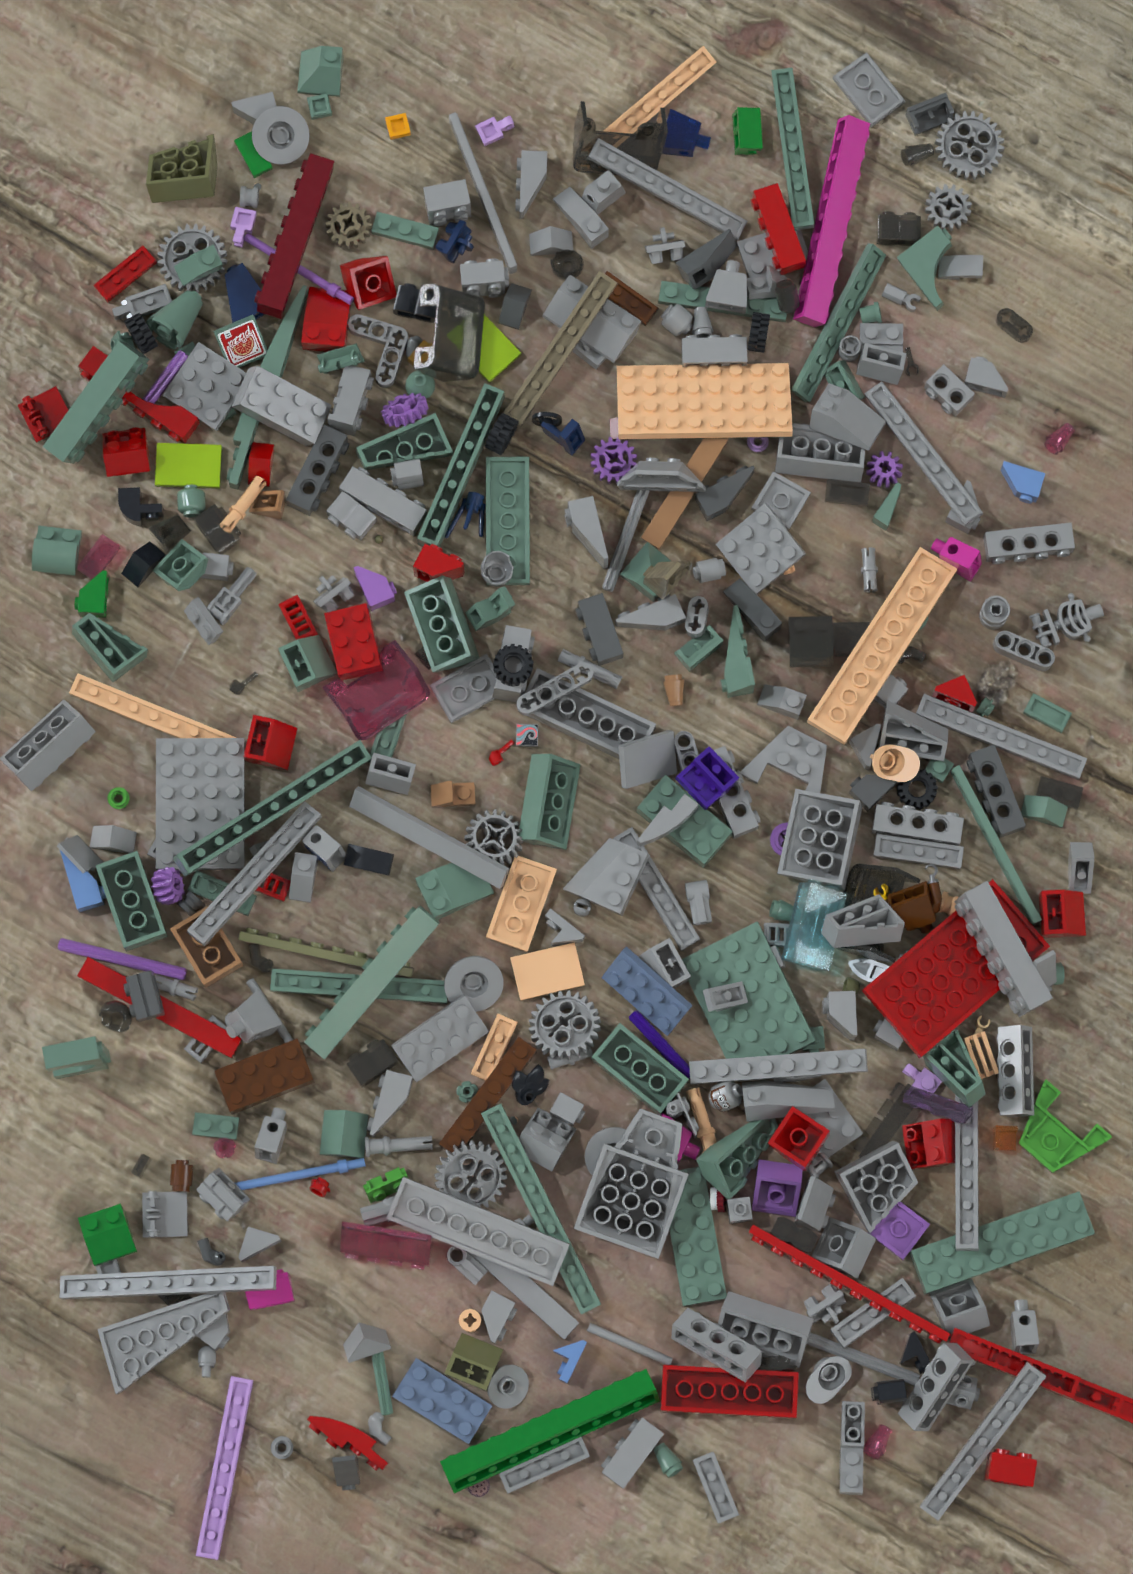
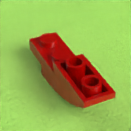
M318 1416L308 1417L307 1420L311 1422L308 1427L318 1435L320 1432H323L328 1437L326 1442L335 1449L338 1446L343 1449L349 1442L351 1444L349 1449L358 1456L361 1454L365 1455L368 1458L366 1463L377 1471L379 1468L384 1470L389 1464L372 1450L377 1442L366 1433L338 1420Z

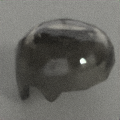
M567 249L556 252L553 260H550L553 274L564 281L569 275L577 278L584 268L583 258L575 250Z
M117 1000L107 1001L99 1012V1016L101 1017L102 1015L101 1023L103 1026L117 1032L129 1030L133 1018L129 1007L125 1003Z

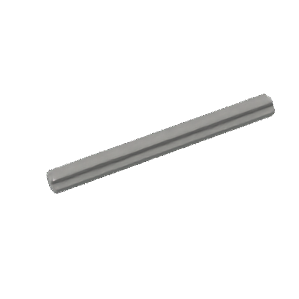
M637 490L602 585V588L606 591L613 592L649 491Z
M810 1332L807 1342L810 1346L836 1356L844 1357L849 1361L896 1379H904L905 1382L915 1385L920 1379V1375L850 1347L843 1349L839 1343Z

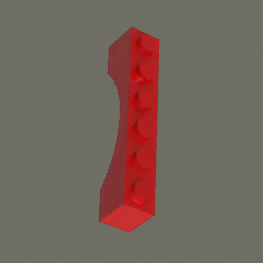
M93 346L78 365L81 372L80 376L89 382L108 355ZM131 391L129 393L126 392L121 398L123 400L121 405H129L140 418L145 416L151 420L150 424L158 430L164 429L167 431V435L175 442L180 440L185 444L200 424L198 417L182 406L153 404L139 398Z

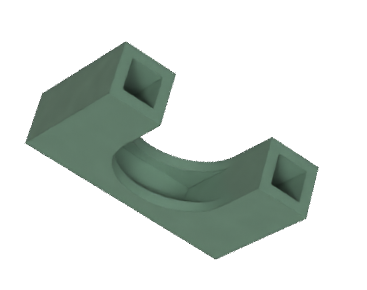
M96 1036L42 1047L46 1070L48 1072L53 1071L55 1079L109 1069L108 1063L111 1062L109 1049Z

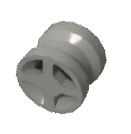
M241 186L240 207L251 206L252 208H258L259 187L248 189L246 186Z

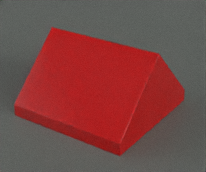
M965 675L936 686L932 697L971 713H973L977 704Z

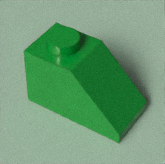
M102 570L79 590V597H75L74 608L78 610L80 617L91 613L97 618H106L109 583L107 571Z

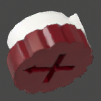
M711 1187V1210L726 1212V1197L715 1187Z

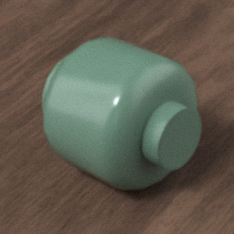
M185 485L184 489L177 493L178 511L187 518L199 517L206 509L205 492L198 489L197 485Z

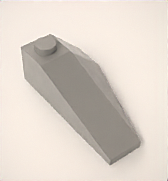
M770 1080L742 1082L747 1122L785 1117L792 1106L804 1114L835 1111L833 1090Z

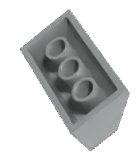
M569 275L556 292L543 317L561 328L588 289V286ZM607 300L580 339V342L615 363L636 336L641 320L610 300Z
M792 424V437H779L775 466L776 473L861 483L865 449L809 428L810 426Z
M63 699L12 746L0 760L32 791L40 786L43 780L52 772H55L59 765L71 757L96 731L78 711Z
M728 1291L718 1324L728 1332L736 1334L745 1342L755 1345L762 1351L763 1357L800 1368L814 1318Z

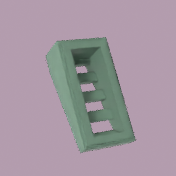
M900 483L895 484L872 519L874 524L885 531L890 524L899 497Z

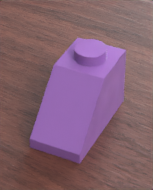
M353 567L371 611L395 602L394 595L397 594L393 582L388 583L385 576L362 567Z

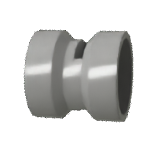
M852 335L845 336L841 340L838 349L840 358L846 362L855 361L861 350L860 340Z

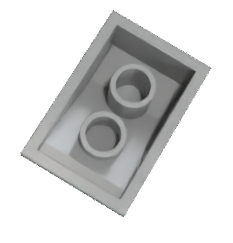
M829 383L812 409L809 428L869 451L883 429L886 420L849 390Z
M590 496L568 501V509H564L567 527L572 528V533L603 569L608 568V555L594 497Z
M810 1176L794 1225L818 1233L821 1228L825 1229L829 1216L825 1215L827 1208L833 1207L836 1197L835 1194H832L834 1188L816 1177Z

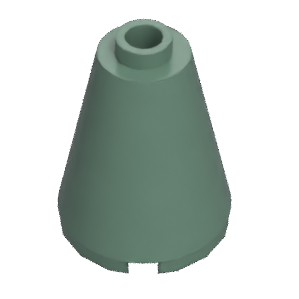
M187 290L150 316L146 324L151 332L154 330L158 335L156 339L170 349L175 350L177 347L180 349L203 305L202 297L196 291Z

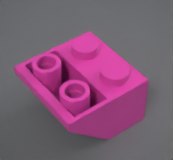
M283 1269L277 1270L276 1290L245 1291L251 1311L295 1302L290 1275L288 1272L284 1273Z

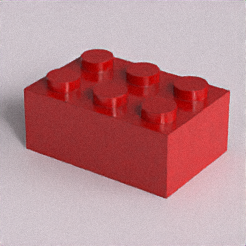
M367 603L324 613L337 673L341 681L384 671Z

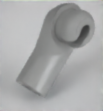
M375 1412L368 1420L369 1433L386 1446L392 1437L382 1430L384 1416L379 1412Z

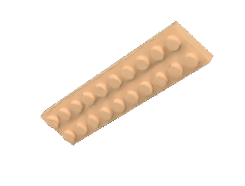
M921 547L918 549L815 707L807 723L840 743L846 744L956 574L957 568Z

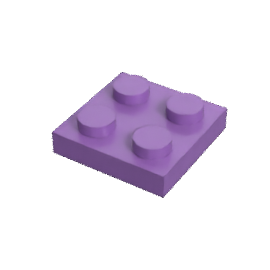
M898 1202L889 1211V1214L875 1226L870 1235L877 1238L876 1240L901 1260H904L930 1224L902 1202Z

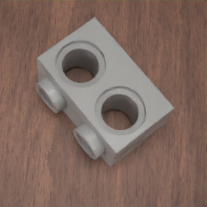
M942 365L926 381L924 386L926 394L932 400L936 399L942 404L941 408L947 414H952L954 417L973 400L975 395L945 365ZM942 381L946 387L939 389L935 386V382ZM958 396L961 402L953 403L950 397Z

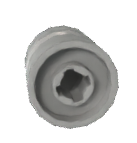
M1001 596L987 598L980 609V622L987 629L995 630L1001 628L1010 614V605Z

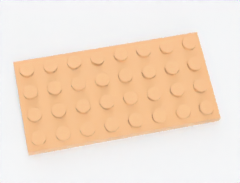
M789 363L747 364V366L742 364H730V366H721V364L700 366V364L687 365V367H682V365L617 366L618 439L792 437Z

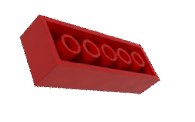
M663 1365L660 1411L795 1419L797 1418L799 1372L756 1370L745 1383L722 1368Z

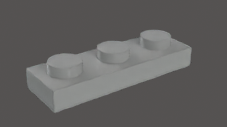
M714 1451L692 1460L717 1523L719 1524L738 1516L739 1513Z

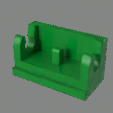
M737 107L732 114L735 155L757 154V151L763 149L760 108Z

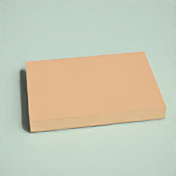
M575 942L510 957L520 1001L585 986Z

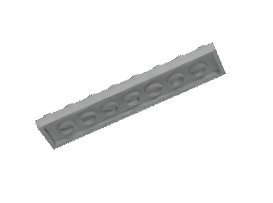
M404 1176L386 1218L551 1286L554 1285L570 1243Z

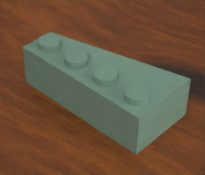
M436 413L415 421L414 424L411 423L356 447V453L365 470L394 466V463L414 459L425 461L453 455L452 448Z

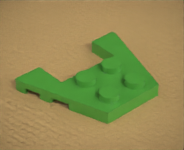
M1046 1079L1034 1103V1116H1029L1018 1144L1047 1170L1053 1173L1110 1140L1112 1136L1100 1125L1096 1124L1084 1139L1080 1140L1047 1111V1108L1061 1092Z

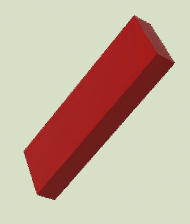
M141 246L93 286L108 303L156 265L157 261L144 246Z

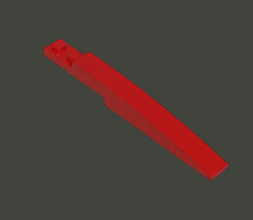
M954 1328L949 1343H957L974 1361L1013 1377L1018 1375L1028 1361L1046 1375L1039 1385L1040 1388L1133 1424L1132 1398Z

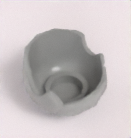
M492 551L484 557L480 570L486 583L497 587L505 585L511 580L514 566L508 554L502 551Z

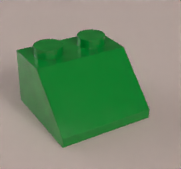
M121 1203L78 1218L94 1266L137 1252L127 1216Z

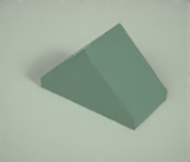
M1025 795L1021 814L1023 818L1062 828L1068 807L1050 797Z

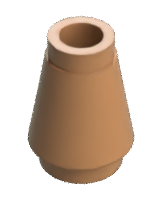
M682 674L664 676L665 681L663 684L670 706L683 705L684 679H682Z

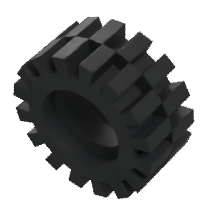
M753 312L748 351L765 352L770 314Z
M140 313L124 320L129 333L143 355L158 347L156 339Z
M502 413L488 436L485 448L502 455L511 442L519 421Z
M515 644L503 646V649H499L497 655H495L493 662V671L496 673V678L500 679L503 684L508 683V686H512V684L519 686L520 683H525L533 670L534 662L532 655L528 653L527 648L523 649L522 645L519 644L518 646H515ZM508 658H518L522 664L521 670L516 673L507 671L505 661Z
M923 769L919 770L912 780L899 782L897 785V795L900 797L901 803L919 808V810L923 809V807H928L935 799L938 789L937 781L932 777L933 774L927 773V770ZM914 781L922 782L926 788L925 794L920 797L911 795L909 785Z

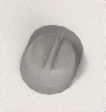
M841 1356L826 1357L819 1360L806 1383L808 1398L818 1404L826 1403L832 1399L851 1377L852 1369L849 1361Z

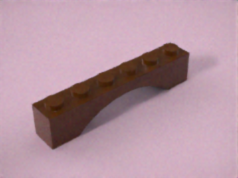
M520 1037L516 1039L440 1141L439 1146L442 1149L452 1153L454 1152L453 1145H456L459 1149L461 1148L462 1141L468 1146L484 1123L481 1113L497 1105L512 1085L515 1072L517 1070L523 1072L537 1053L534 1047Z

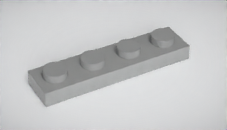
M876 834L873 857L961 869L964 847Z
M903 1278L880 1293V1295L901 1307L916 1298V1295ZM869 1301L831 1328L830 1332L844 1349L888 1318L890 1312L884 1309L880 1312L869 1306Z
M579 1437L501 1472L499 1475L508 1494L590 1457L582 1437Z

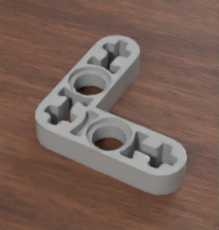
M353 315L348 320V328L351 334L385 345L375 377L380 387H391L395 382L407 346V331L402 327L363 315ZM361 321V325L364 327H368L367 324L370 323L368 334L365 333L366 328L363 327L355 330L353 323ZM377 326L382 327L384 334L379 337L372 334L373 328ZM398 333H401L402 338H404V340H399V349H397L396 347H394L395 338L393 336H397ZM390 352L396 353L398 355L397 361L393 363L386 360L387 354ZM385 366H387L388 368H390L388 374L389 378L391 379H387L385 382H383L382 377H380V375H385Z

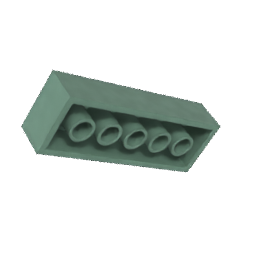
M118 341L43 447L62 462L72 464L79 462L85 455L84 450L87 445H91L98 436L96 433L100 427H105L109 422V415L113 409L117 410L122 404L123 400L121 398L126 392L129 393L136 384L134 380L138 375H142L148 368L147 362L150 359L132 345Z

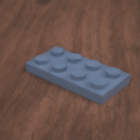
M627 946L601 977L666 1036L674 1030L693 1006Z
M417 1358L392 1396L467 1444L471 1442L492 1408L491 1404Z

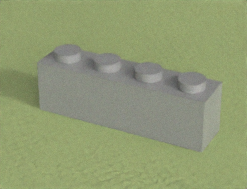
M352 466L339 487L340 493L342 491L369 511L414 536L427 516L426 506L418 500H409L406 498L407 495L399 489L392 490L384 480L380 478L375 480L370 477V473L361 467L357 469Z

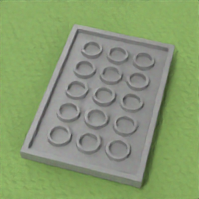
M156 738V870L166 867H174L175 870H180L173 860L177 854L245 812L244 738ZM245 839L197 870L243 869L245 867Z

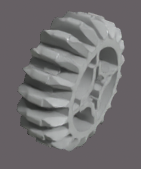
M496 809L493 810L492 815L486 810L484 811V817L481 814H477V821L471 819V826L466 828V832L469 834L464 837V840L469 841L466 845L504 865V860L511 864V857L517 858L519 855L517 851H522L523 848L520 845L524 842L521 840L523 837L518 836L522 829H516L519 826V822L515 821L512 823V815L505 818V811H502L500 816L497 815ZM491 824H498L503 827L496 829ZM483 828L486 838L482 840V843L478 844L476 834ZM510 833L512 844L506 850L503 839ZM491 836H492L493 838L498 837V841H497V842H496L495 840H492V841H491V840H490V837H491ZM493 849L498 854H491L486 852V850Z

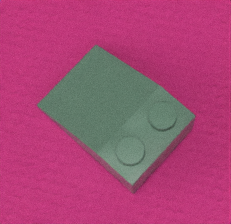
M453 863L441 866L415 878L431 915L437 920L494 894L490 883Z

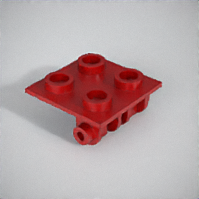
M56 386L33 398L26 396L22 399L23 402L18 404L36 443L49 437L68 412V408Z

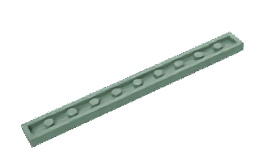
M500 1103L482 1112L481 1115L539 1231L570 1243L559 1271L580 1313L583 1314L601 1305L502 1104Z

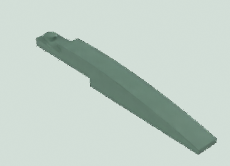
M305 285L302 286L291 304L260 366L280 378L283 377L308 296V287ZM241 413L233 437L234 445L239 446V448H235L233 454L235 463L233 468H229L226 478L229 481L230 488L239 490L259 425V421L244 413Z

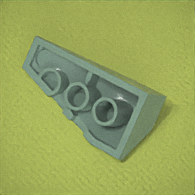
M738 605L733 606L724 679L720 680L722 692L727 693V698L753 694L755 688L750 657H746L748 655L747 643L742 636L744 631Z

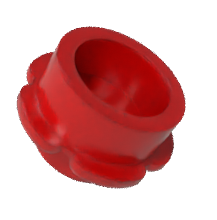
M318 1177L311 1180L309 1189L315 1195L325 1197L327 1192L330 1193L331 1191L328 1187L329 1183L323 1178Z

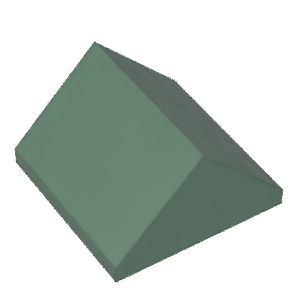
M324 1110L320 1155L364 1158L369 1115L348 1110Z

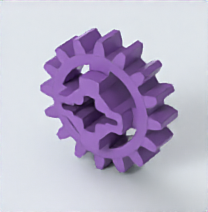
M411 393L409 396L403 394V396L395 397L394 401H388L389 405H384V410H381L385 424H389V427L393 425L399 427L401 424L405 427L407 424H414L416 419H422L421 415H426V410L429 407L425 396H421L420 393L417 395Z
M609 437L608 443L601 440V447L595 445L594 450L596 453H591V458L595 461L591 462V467H596L593 472L594 475L600 473V481L607 478L608 484L612 480H615L617 484L619 479L637 464L633 462L637 459V454H631L634 451V447L628 448L627 440L622 444L620 439L617 438L616 442H614ZM625 453L628 457V464L623 460ZM600 457L605 462L603 468L601 467L599 462ZM618 458V462L610 463V459Z

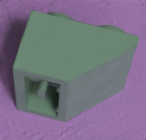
M319 635L297 639L278 648L297 692L337 675Z

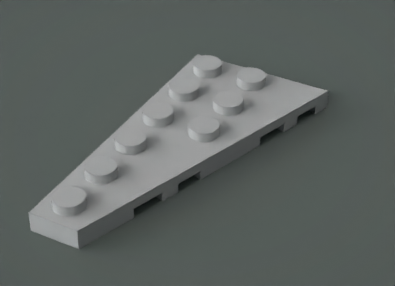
M206 1293L97 1329L115 1393L120 1394L229 1312L230 1307L226 1293Z

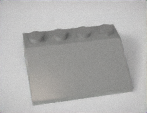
M795 789L777 874L845 891L863 808L860 800Z

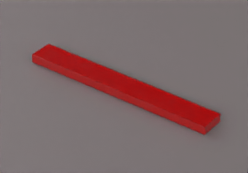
M87 957L77 977L132 1005L131 997H127L124 990V984L127 983L126 977ZM160 995L165 1015L156 1017V1019L231 1059L233 1058L242 1042L240 1037L231 1038L225 1029Z

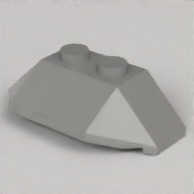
M646 458V461H639L617 482V487L620 490L706 492V487L683 462H680V459L669 458L667 462L659 461L658 458Z

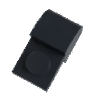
M140 487L118 488L119 507L122 515L129 523L142 526V518H146L148 521L159 520V517H164L162 504H142Z

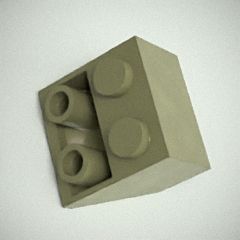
M462 1333L444 1374L487 1392L503 1349Z

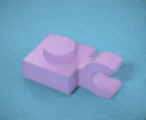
M507 116L498 122L495 117H492L475 125L484 147L504 138L502 131H508L515 127L511 116Z
M235 207L230 225L231 230H236L233 237L235 247L242 248L245 233L252 234L257 216L256 211Z
M908 1064L902 1071L914 1080L911 1087L928 1099L932 1097L942 1082L926 1068L919 1072L911 1064Z

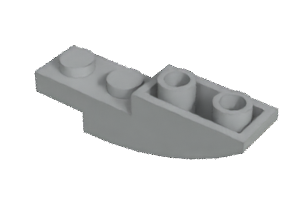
M842 1401L839 1494H863L865 1402Z

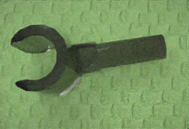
M907 347L905 351L907 353L908 366L905 373L907 376H910L909 368L913 367L917 375L919 367L914 364L911 349Z
M254 672L241 683L236 679L233 680L229 690L236 695H240L245 686L258 677V674Z

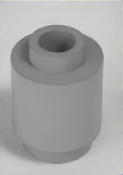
M712 558L698 561L696 566L692 568L695 580L698 579L700 583L718 580L722 576H726L723 559Z

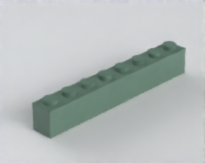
M484 383L417 537V544L423 547L424 544L441 546L505 399L503 390Z
M419 906L417 909L412 907L404 916L408 920L402 926L398 924L390 933L393 936L388 943L384 940L376 950L379 954L375 959L369 958L362 966L364 972L360 976L355 975L347 985L350 988L346 993L341 991L333 1002L336 1005L330 1011L327 1008L319 1017L322 1020L317 1027L312 1025L306 1032L305 1036L308 1038L304 1043L323 1059L331 1053L440 924L423 907Z

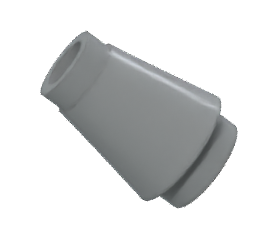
M697 307L694 309L692 334L699 336V338H707V336L713 333L707 308Z

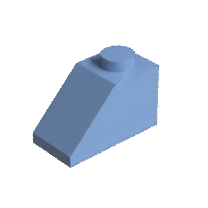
M1004 461L1000 471L1014 496L1024 503H1036L1045 473Z

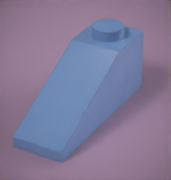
M60 850L79 913L105 905L103 899L106 898L103 886H99L98 882L88 871L82 873Z

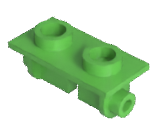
M398 1167L385 1173L387 1178L385 1182H383L381 1175L366 1181L367 1184H364L363 1187L370 1203L381 1201L386 1196L397 1192L403 1176L408 1178L404 1167L401 1169Z

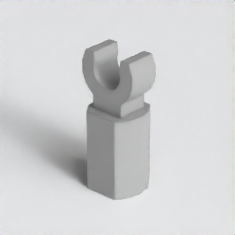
M887 283L882 297L899 305H905L906 309L910 312H915L916 307L912 306L910 302L912 300L920 302L921 300L919 295H909L907 291Z

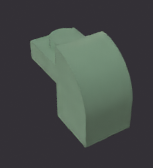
M504 586L497 589L488 599L475 603L465 613L475 631H478L505 618L511 613V609L516 604Z

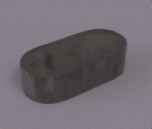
M1009 308L1001 309L998 312L996 323L999 328L1020 343L1030 340L1033 328L1026 320ZM1001 315H1003L1004 317L1009 315L1010 322L1006 321L1005 323H1003V317ZM1026 328V329H1027V332H1026L1027 336H1026L1025 334H1023L1022 336H1020V335H1019V329L1022 330V329Z

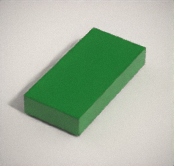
M252 131L234 140L253 178L273 169L271 163L262 158L256 151L252 141Z

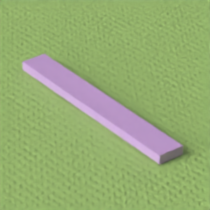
M233 1376L230 1379L196 1556L219 1560L254 1380Z

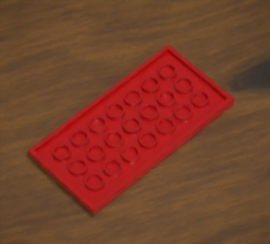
M992 879L989 885L1031 960L1034 961L1050 945ZM957 911L953 912L862 990L919 1059L1000 990L996 975L990 972L985 955H981L978 951L976 939L968 933L966 929L967 923L963 916H959Z

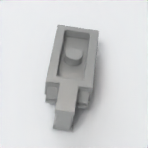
M166 284L126 297L121 302L122 306L113 308L112 312L115 320L128 319L137 313L145 316L159 311L169 304L172 299Z

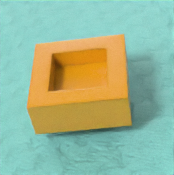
M406 113L385 117L390 140L411 135Z

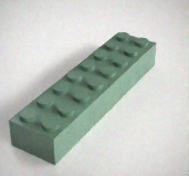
M1079 1191L979 1226V1251H956V1235L911 1250L909 1254L925 1295L1090 1237L1095 1232Z

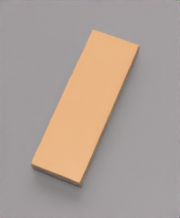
M497 1013L471 1075L484 1081L487 1080L502 1060L518 1024L517 1021Z

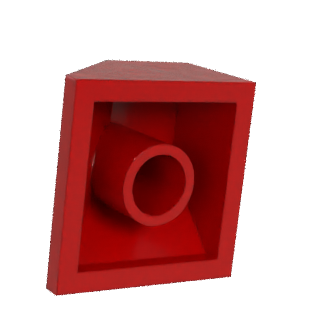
M388 256L361 258L340 265L344 286L349 295L354 297L353 302L358 310L396 298L397 293Z

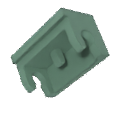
M709 625L701 637L692 638L683 647L674 652V655L690 672L720 648L724 640Z

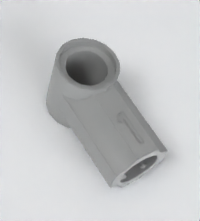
M707 880L685 883L686 897L690 903L693 925L712 923Z
M395 1196L382 1200L383 1202L360 1208L365 1227L386 1221L393 1222L386 1218Z
M455 1246L449 1248L446 1255L449 1264L453 1265L470 1282L476 1285L488 1270L467 1251ZM455 1249L460 1250L463 1254V1259L459 1262H454L450 1257L451 1251Z

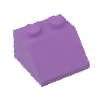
M759 1160L751 1211L796 1217L803 1170L794 1164Z

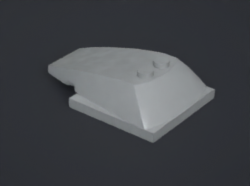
M639 1109L615 1147L604 1143L574 1229L659 1259L689 1175L678 1170L677 1164L682 1123L644 1109Z

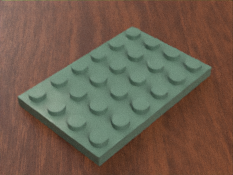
M758 921L682 959L691 976L689 983L726 1059L791 1054L816 1042L811 1028ZM743 982L748 1003L718 1012L708 1011L703 990Z

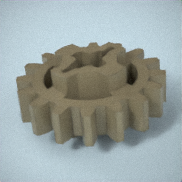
M348 202L347 207L340 203L339 210L334 207L332 208L333 215L328 214L327 218L329 221L325 222L326 228H329L327 235L332 236V243L338 241V247L340 248L343 244H346L347 249H350L351 244L358 248L359 241L363 244L366 243L364 236L370 237L368 230L372 229V224L368 223L371 221V216L366 215L367 211L365 208L360 211L359 204L357 203L355 207H352L351 202ZM358 216L361 218L363 226L357 222ZM352 222V225H353V226H349V227L346 229V228H345V225H349V224ZM335 225L340 229V234L336 232Z

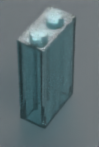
M809 879L808 882L799 883L782 960L816 971H830L835 948H833L821 932L825 916L843 909L847 894L839 892V888L835 886H821V882Z

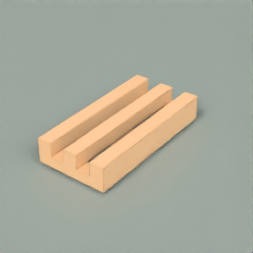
M985 1031L963 1038L966 1049L980 1078L983 1079L998 1074L999 1071ZM979 1037H981L992 1068L991 1071H989L978 1040ZM970 1040L974 1041L984 1070L982 1074L980 1073Z

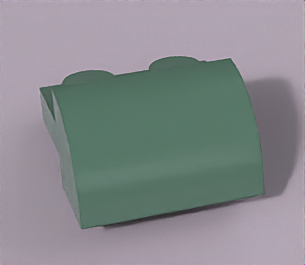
M38 526L37 536L34 538L32 571L75 576L79 560L82 530Z

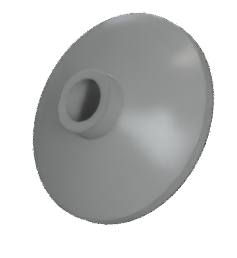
M509 1364L498 1368L493 1373L487 1388L489 1399L499 1408L508 1409L518 1405L527 1394L529 1388L528 1376L517 1365Z

